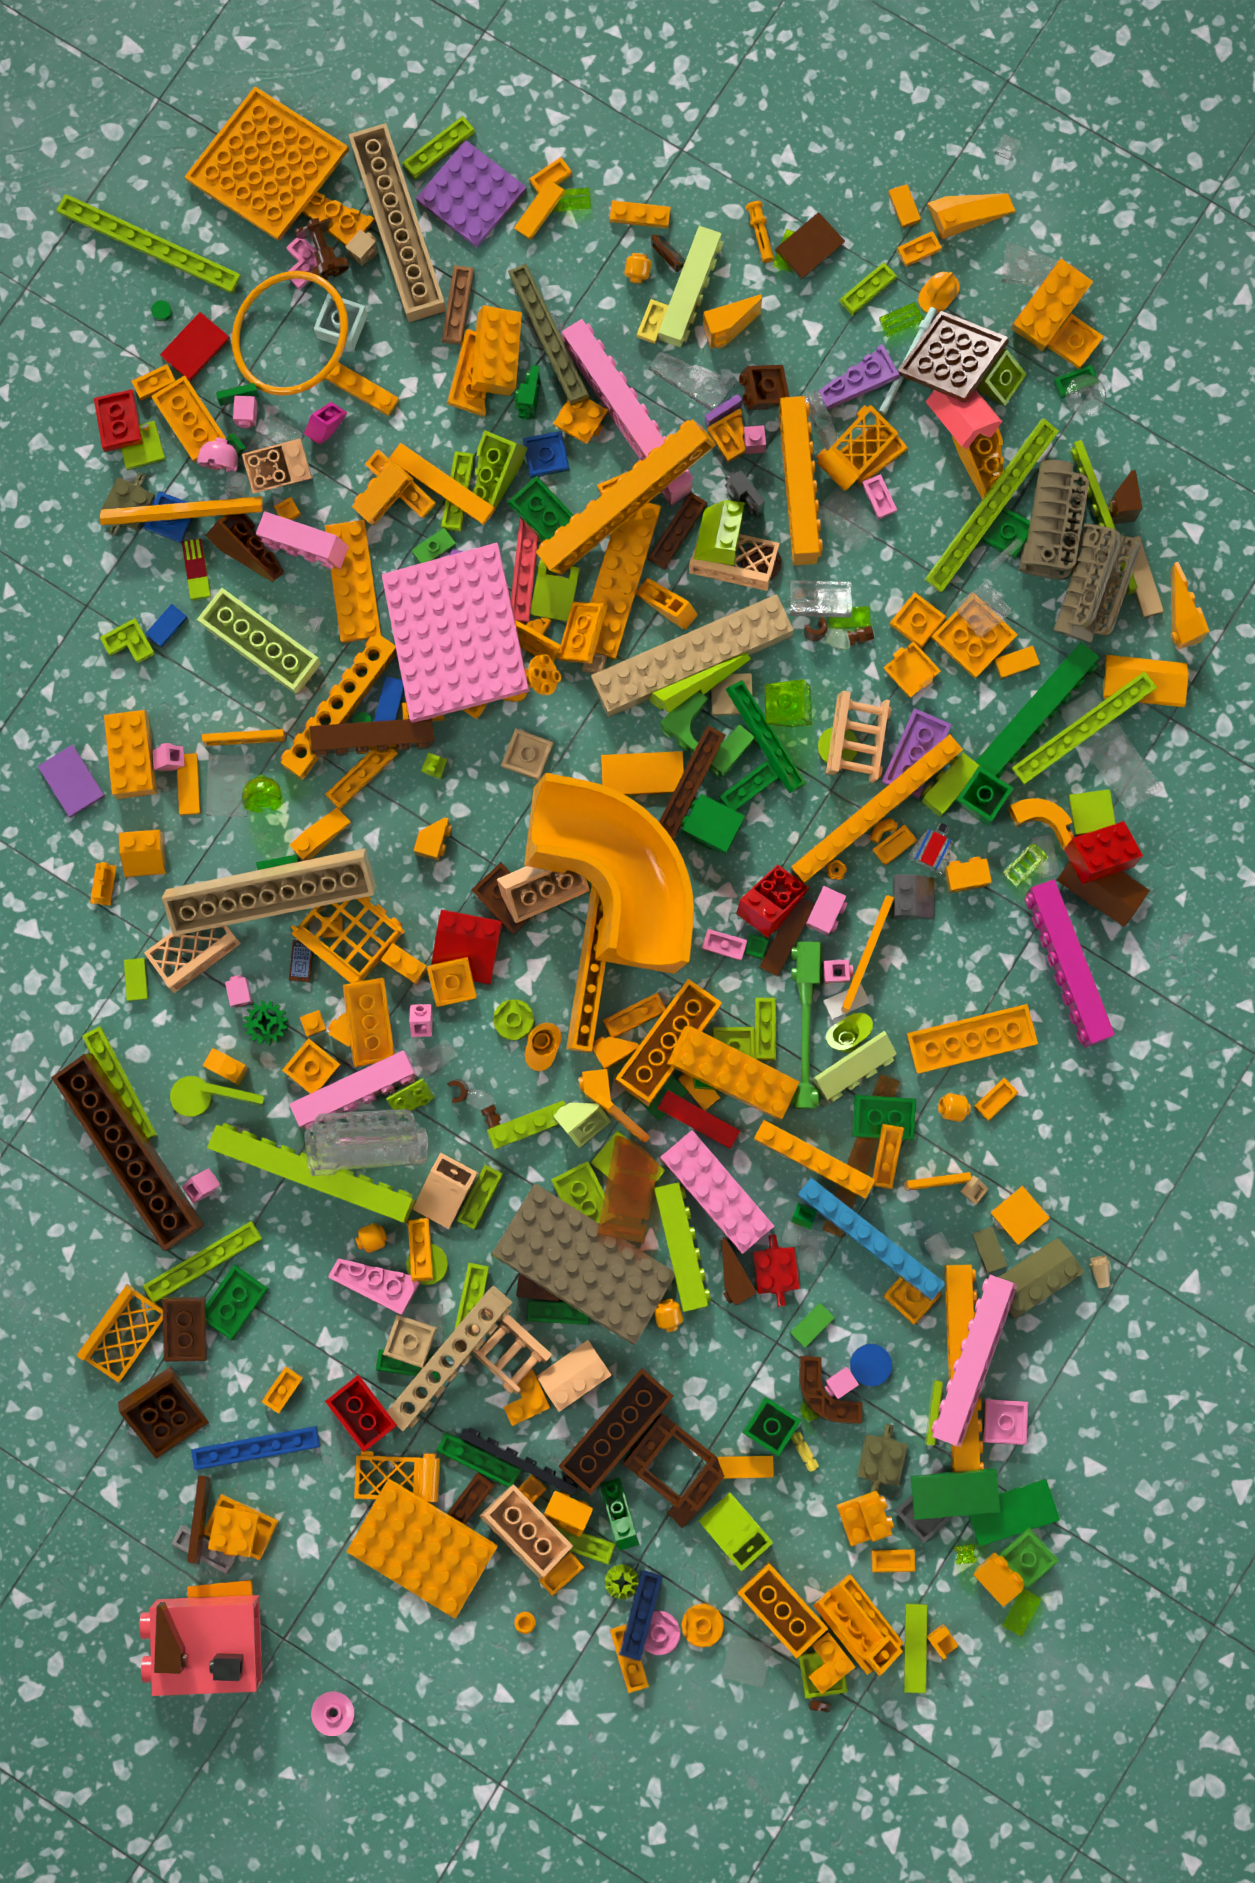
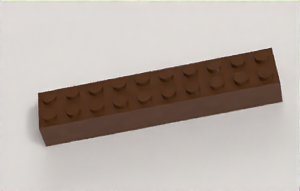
M83 1054L51 1077L163 1251L172 1250L205 1226L93 1054Z

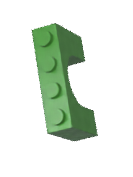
M697 691L669 712L661 721V731L667 737L675 738L678 741L677 745L684 751L688 749L694 753L698 742L691 734L690 726L694 718L708 703V698ZM739 724L722 743L709 771L716 777L720 775L723 778L753 744L755 737Z

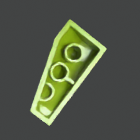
M484 430L477 448L478 467L475 468L477 478L473 493L496 509L519 471L528 448Z

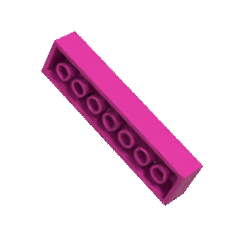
M1055 879L1031 887L1025 894V904L1028 909L1032 910L1034 915L1032 917L1033 925L1035 928H1039L1041 934L1039 936L1040 943L1043 948L1046 947L1049 954L1046 956L1050 967H1054L1056 972L1054 979L1057 986L1062 988L1063 994L1061 996L1065 1006L1068 1005L1071 1011L1069 1018L1073 1025L1076 1024L1078 1029L1076 1035L1079 1043L1083 1044L1084 1048L1110 1039L1115 1035Z

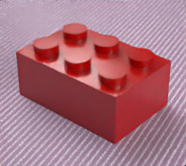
M1125 821L1074 837L1064 849L1082 884L1133 868L1143 857Z

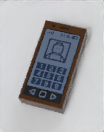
M293 940L289 981L310 983L313 952L299 940Z

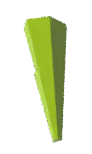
M747 652L653 692L649 700L660 710L665 709L669 713L697 691L704 695L751 658Z

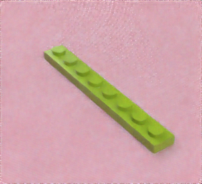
M1076 441L1070 450V455L1073 462L1076 461L1077 473L1085 475L1089 480L1087 498L1091 500L1092 513L1094 517L1097 516L1098 526L1116 530L1083 441ZM1124 562V563L1121 565V567H1120V571H1121V572L1124 571V568H1125V566H1126V562ZM1133 572L1126 590L1127 595L1135 593L1138 588Z
M1144 671L1012 767L1013 772L1022 784L1025 785L1156 690L1157 686Z

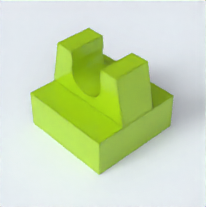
M428 752L421 772L441 780L448 760Z

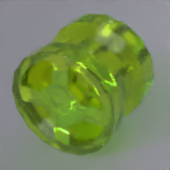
M975 1544L954 1546V1551L957 1553L956 1564L977 1562V1557L974 1556Z

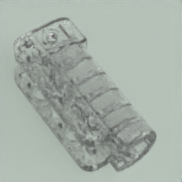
M405 1109L320 1114L314 1119L313 1125L309 1126L304 1134L308 1167L312 1176L335 1175L338 1170L423 1165L428 1156L425 1127L416 1128L413 1113ZM404 1115L406 1119H409V1121L406 1124H404V1121H399L396 1119H400ZM385 1116L388 1120H379V1117ZM343 1118L348 1122H338V1120Z

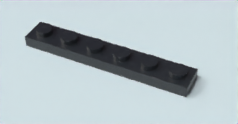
M471 1427L468 1430L463 1429L460 1438L574 1495L577 1486L574 1485L575 1481L567 1476H564L562 1479L555 1475V1470L547 1466L542 1469L536 1465V1460L528 1456L525 1459L517 1456L518 1451L508 1446L506 1449L498 1446L500 1442L491 1437H488L487 1440L480 1437L481 1432Z

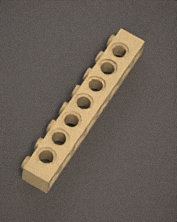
M492 1286L387 1410L396 1422L397 1427L402 1431L408 1426L411 1429L420 1420L417 1417L421 1411L425 1413L433 1404L430 1400L434 1396L438 1398L446 1389L443 1386L446 1381L451 1382L458 1375L456 1369L460 1365L464 1367L472 1358L469 1355L472 1350L478 1351L485 1342L482 1340L486 1334L490 1336L498 1327L495 1323L499 1318L504 1320L511 1312L509 1306L513 1302L495 1286ZM485 1309H490L493 1312V1318L486 1315ZM473 1324L480 1328V1333L473 1331ZM459 1340H463L467 1344V1349L459 1345ZM446 1356L452 1357L454 1364H449ZM433 1371H436L440 1374L441 1380H438L433 1376ZM420 1387L426 1388L428 1395L422 1394ZM407 1402L412 1403L415 1407V1410H410L407 1406Z

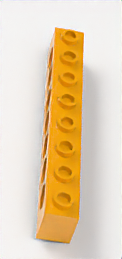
M376 633L374 637L371 636L365 644V650L356 655L353 660V666L344 671L341 676V682L338 685H334L329 692V698L320 703L315 717L309 718L305 724L306 729L302 734L299 733L294 738V745L291 749H287L282 754V761L280 762L282 766L301 780H304L320 758L316 757V754L310 755L309 726L321 725L324 718L331 719L329 725L345 724L397 655L396 646L380 634ZM372 654H379V658L376 661L369 660ZM360 670H367V674L364 677L357 676ZM348 686H355L354 692H345ZM336 702H343L341 709L333 708ZM306 750L307 755L304 758H298L297 754L299 751Z

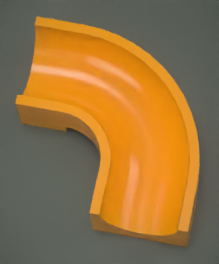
M545 773L533 788L524 866L560 873L570 870L585 877L595 887L603 906V917L599 920L595 960L675 974L689 963L694 916L691 882L684 860L676 844L654 816L626 795L594 782Z

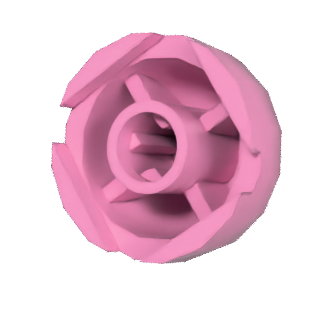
M216 438L215 441H209L201 447L197 464L219 471L226 468V472H236L238 467L237 451L233 446L227 444L228 440Z

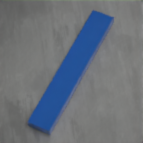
M313 1426L191 1449L194 1470L318 1448L320 1447L318 1428Z

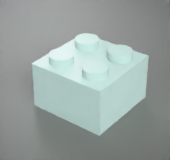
M328 293L315 324L314 332L316 338L337 345L340 335V317L337 306ZM342 298L348 316V336L345 348L354 351L368 314L364 305Z

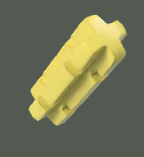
M797 1431L793 1433L791 1440L796 1444L795 1447L803 1462H806L805 1465L808 1471L812 1472L818 1469L819 1465L816 1459H813L814 1456L806 1441H803L804 1438L801 1432Z

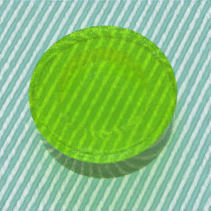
M805 1401L801 1404L800 1413L804 1419L813 1421L819 1417L807 1406Z

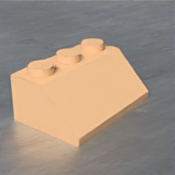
M587 1340L536 1377L560 1412L612 1374L592 1344Z

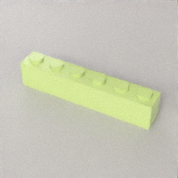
M702 226L698 227L658 332V340L680 348L683 341L687 342L690 334L688 327L690 323L694 324L697 315L695 312L696 306H700L703 300L702 290L703 288L707 289L710 281L709 272L710 270L714 271L716 266V253H720L724 242L721 241L720 232Z

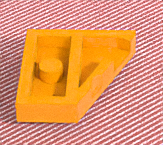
M741 409L707 427L708 433L727 463L745 453Z

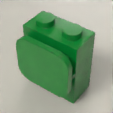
M701 794L699 798H694L690 809H692L689 816L685 815L680 825L683 827L682 834L702 846L726 856L745 820V816Z

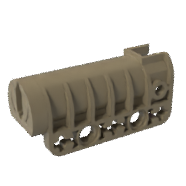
M1046 460L1040 463L1027 543H1025L1022 549L1019 571L1022 573L1054 580H1065L1069 577L1076 563L1089 480L1083 474L1072 472L1073 463L1062 460ZM1078 479L1082 480V484L1085 485L1080 486L1075 484L1074 482H1077ZM1077 513L1076 517L1072 518V514ZM1069 537L1068 542H1064L1065 538ZM1057 570L1067 571V572H1064L1063 575H1059V571H1057Z
M1084 524L1079 541L1081 550L1053 631L1076 640L1091 643L1094 634L1107 636L1112 632L1141 546L1139 541L1120 535L1118 531L1112 528ZM1124 562H1126L1124 571L1121 572L1120 567ZM1113 601L1111 610L1107 611V605Z

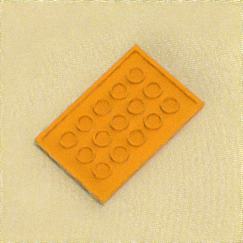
M388 1479L346 1552L456 1619L498 1545L396 1482Z

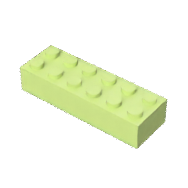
M223 588L219 590L197 619L201 626L296 695L299 694L322 664L317 656Z

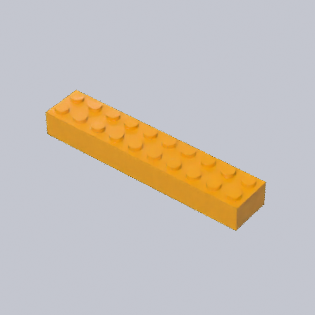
M693 419L685 421L679 427L680 430L667 436L659 448L655 447L648 453L646 459L635 463L632 467L633 470L628 474L621 475L616 480L617 483L614 486L603 490L601 497L596 501L592 500L589 502L582 513H577L571 517L570 523L565 527L558 528L550 540H544L535 552L548 569L559 575L565 573L571 566L714 448L716 444L704 428Z

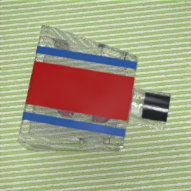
M939 823L935 832L926 829L910 851L907 859L942 876L946 869L953 841L946 837L950 827Z

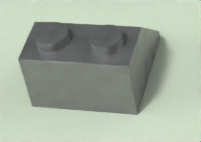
M895 874L892 879L894 897L893 919H934V878L920 875Z

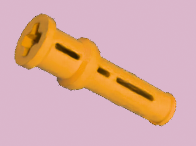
M753 201L748 203L745 208L749 212L750 226L755 231L762 262L768 263L775 258L765 226L767 218L763 215L762 201Z

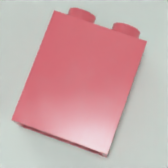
M260 1595L157 1599L149 1608V1612L141 1613L140 1637L141 1639H150L151 1656H143L141 1678L143 1683H152V1696L256 1692L263 1682ZM160 1602L166 1603L185 1646V1654H188V1665L184 1667L180 1674L154 1673L156 1609ZM217 1653L243 1654V1673L239 1681L213 1680V1674L210 1673L209 1667L210 1661L213 1660Z

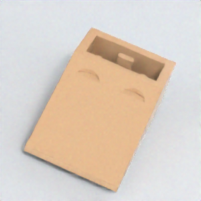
M300 438L242 454L253 494L313 479L303 442Z
M440 1153L426 1179L413 1210L450 1229L479 1173Z

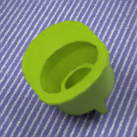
M864 1013L849 1015L829 1028L826 1033L828 1045L838 1052L850 1053L855 1051L860 1043L871 1034L873 1030L872 1019Z

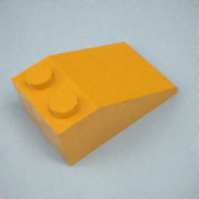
M761 294L704 312L703 329L710 349L725 347L761 314Z

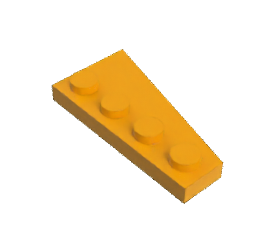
M318 192L302 211L310 219L319 218L322 221L326 218H332L334 225L326 232L344 246L351 241L360 229L366 233L375 223L374 217L361 214L360 211L354 208L350 209L336 200H330Z
M467 329L446 404L484 417L486 415V392L471 390L476 332Z

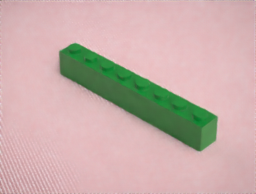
M1080 642L975 762L986 771L1000 778L1006 772L1004 767L1008 762L1013 764L1019 757L1017 752L1022 747L1026 749L1033 741L1030 737L1035 732L1039 734L1046 726L1044 724L1045 720L1048 717L1052 719L1058 713L1059 709L1057 707L1061 702L1065 704L1072 697L1070 692L1074 687L1078 690L1085 682L1083 677L1087 673L1091 675L1099 666L1096 662L1100 657Z

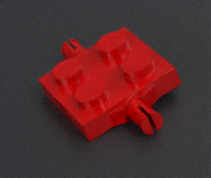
M777 1234L768 1235L770 1248L764 1251L753 1252L758 1294H776L777 1307L786 1306L784 1293L790 1290L801 1289L796 1248L778 1247Z

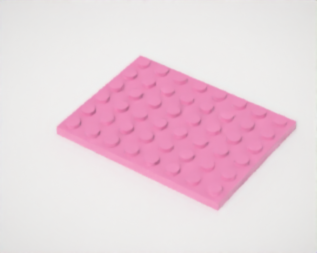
M498 543L382 574L409 717L412 723L530 692Z

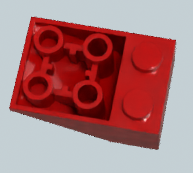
M777 864L739 900L736 914L766 937H769L782 925L810 887Z

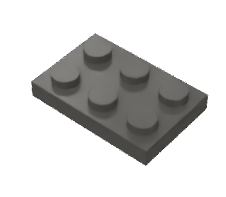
M941 1467V1468H940L937 1472H935L934 1474H937V1473H946V1472H945L944 1469ZM912 1495L894 1510L923 1543L930 1539L952 1518L941 1517L915 1520Z

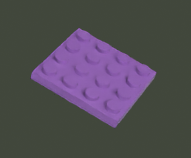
M465 141L416 197V202L477 248L527 191V187L468 141Z

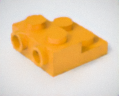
M877 1491L836 1505L850 1546L868 1540L874 1542L892 1535L893 1521L891 1516L886 1517L884 1509L888 1508L884 1496L879 1497Z

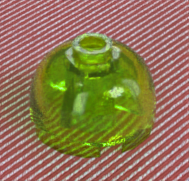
M258 775L249 780L243 787L242 805L244 804V808L251 812L263 813L262 808L270 807L271 811H275L283 804L281 787L275 780L265 775Z

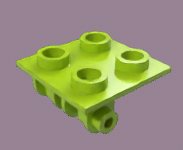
M422 1078L386 1098V1100L399 1118L408 1115L419 1106L428 1104L435 1097L430 1091L428 1084Z

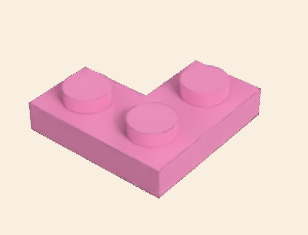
M296 238L286 247L287 251L298 261L289 271L310 272L318 265L314 256L317 250L306 239ZM303 279L290 280L299 290L310 282Z

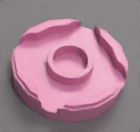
M654 1611L644 1649L653 1655L670 1653L680 1640L678 1622L671 1614L665 1611Z

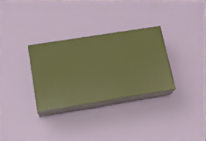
M992 1226L972 1233L987 1273L1007 1266Z

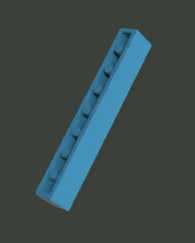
M812 1178L809 1179L797 1196L929 1300H933L945 1285V1282Z

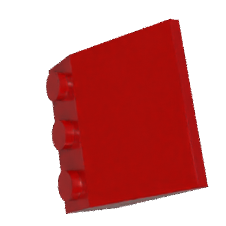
M441 909L431 965L468 957L473 981L491 985L503 928L502 921Z

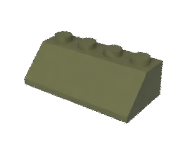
M1059 1238L1054 1239L998 1277L1015 1283L1018 1286L1008 1312L1011 1319H1016L1085 1273L1073 1254Z

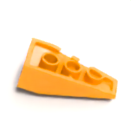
M999 428L990 438L979 433L968 449L962 447L952 436L958 455L982 500L1003 472L1004 457H1002L1001 447L1003 439Z
M1176 562L1171 567V639L1174 645L1177 644L1179 650L1201 643L1210 631L1201 608L1195 607V595L1193 592H1188V581L1179 562Z

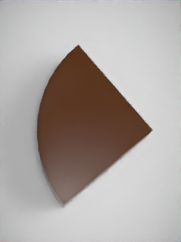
M811 1698L809 1707L814 1711L819 1712L821 1710L828 1713L830 1712L831 1704Z

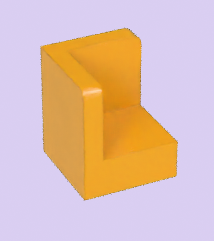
M944 1624L927 1636V1639L943 1660L947 1658V1654L958 1647V1643Z

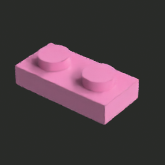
M881 474L862 482L864 491L878 520L897 512V508Z
M707 929L702 950L742 961L747 940Z

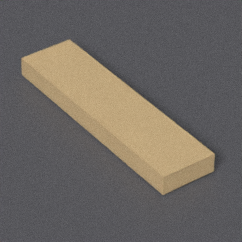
M1140 536L1133 537V539L1139 541L1141 547L1133 569V575L1138 586L1135 595L1142 617L1146 618L1163 613L1164 610Z

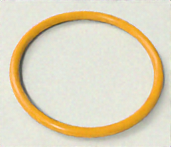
M283 272L260 283L242 303L233 325L232 351L241 374L250 384L255 383L257 389L273 395H294L307 391L319 384L335 368L346 345L348 316L344 302L337 290L327 280L310 272ZM291 279L312 281L323 287L331 295L339 312L340 335L335 352L327 365L316 376L302 384L292 387L267 385L251 374L241 355L240 331L245 314L254 300L263 291L276 283Z

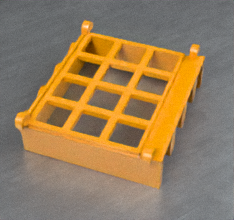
M369 896L357 898L365 907L356 918L344 909L351 901L348 900L344 901L341 905L337 903L332 904L337 910L328 921L319 914L326 906L323 905L314 907L298 927L294 925L290 927L294 930L291 934L350 983L363 981L381 960L391 944H394L405 932L401 928L403 924L394 917L392 919L388 918L385 915L387 911L379 904L374 906L369 902L371 900ZM368 909L380 918L371 930L359 922ZM341 912L352 921L343 933L331 924ZM317 917L324 925L314 936L306 928ZM383 922L394 930V933L386 942H383L374 934ZM355 925L367 933L358 945L346 937ZM328 927L339 935V938L330 948L319 940V937ZM370 937L382 945L373 957L361 949ZM342 940H345L354 948L345 960L334 952ZM357 952L369 960L360 973L348 964Z

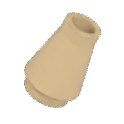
M1107 1256L1091 1258L1089 1266L1096 1279L1098 1288L1111 1286L1110 1260L1107 1259Z

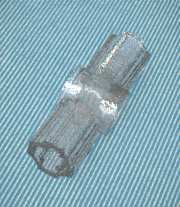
M814 391L805 396V403H809L813 429L817 432L823 449L828 450L839 437L832 423V416L827 411L820 392ZM824 419L827 421V424L820 425L817 420ZM840 443L836 448H841L842 444Z

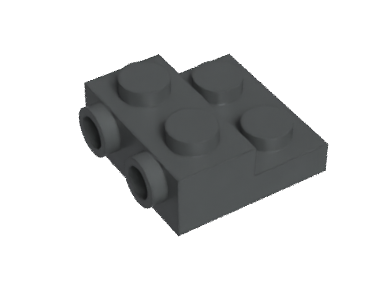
M741 470L737 473H730L725 478L727 481L725 484L727 498L731 501L744 502L750 515L754 514L756 518L763 515L765 501Z

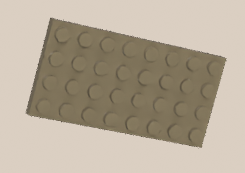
M536 1183L530 1189L491 1253L496 1259L633 1346L637 1343L675 1277L674 1271Z

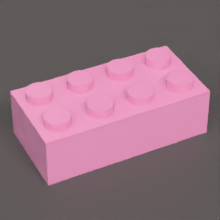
M265 511L256 535L261 538V542L267 544L270 549L275 551L285 550L286 554L293 557L300 555L304 557V560L311 563L318 561L322 563L323 567L333 569V567L341 569L349 548L336 535Z

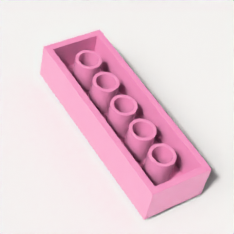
M403 1050L289 1105L299 1127L312 1131L319 1128V1123L323 1121L331 1122L338 1119V1114L342 1112L351 1113L358 1109L357 1105L370 1104L377 1100L376 1096L381 1094L389 1095L395 1092V1088L400 1085L406 1087L414 1083V1079L418 1076L408 1054Z
M693 1130L660 1157L662 1162L741 1254L774 1227L771 1221Z

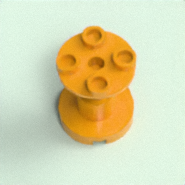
M547 654L535 656L529 664V670L525 669L529 689L533 687L540 695H551L556 690L557 683L561 681L560 672L557 671L555 664ZM528 692L507 697L503 700L506 702L511 701V703L523 700Z

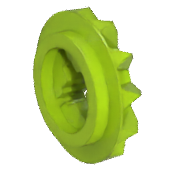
M616 1565L606 1574V1590L616 1599H628L635 1594L639 1580L638 1575L628 1565ZM622 1573H624L625 1581L631 1584L624 1585L622 1591H620L619 1584L612 1582V1580H619Z

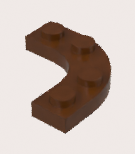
M800 1356L799 1387L807 1406L816 1415L827 1421L862 1424V1402L833 1399L822 1387V1357Z

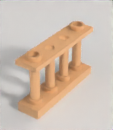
M842 691L837 695L826 774L834 775L841 769L870 774L869 782L873 783L882 775L883 768L880 766L886 723L891 715L890 700L880 703V707L854 702L850 699L851 692ZM852 709L878 715L877 726L849 721L847 718L848 711ZM850 729L875 734L874 746L846 741V738H844L845 731ZM849 749L873 754L871 766L844 761L841 758L842 750Z
M485 1309L486 1315L493 1318V1312L490 1309ZM508 1314L504 1320L499 1318L500 1328L478 1351L473 1349L471 1354L503 1382L502 1387L508 1393L512 1394L514 1392L517 1395L521 1390L517 1386L521 1379L537 1362L540 1363L542 1361L545 1364L552 1354ZM477 1325L472 1326L475 1333L480 1331ZM511 1332L516 1337V1342L494 1365L486 1355L506 1333L509 1334ZM459 1340V1345L467 1349V1344L463 1340ZM527 1347L532 1352L530 1354L531 1357L509 1379L501 1370L521 1348Z

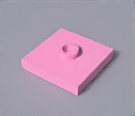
M985 1399L983 1442L1026 1445L1028 1402Z

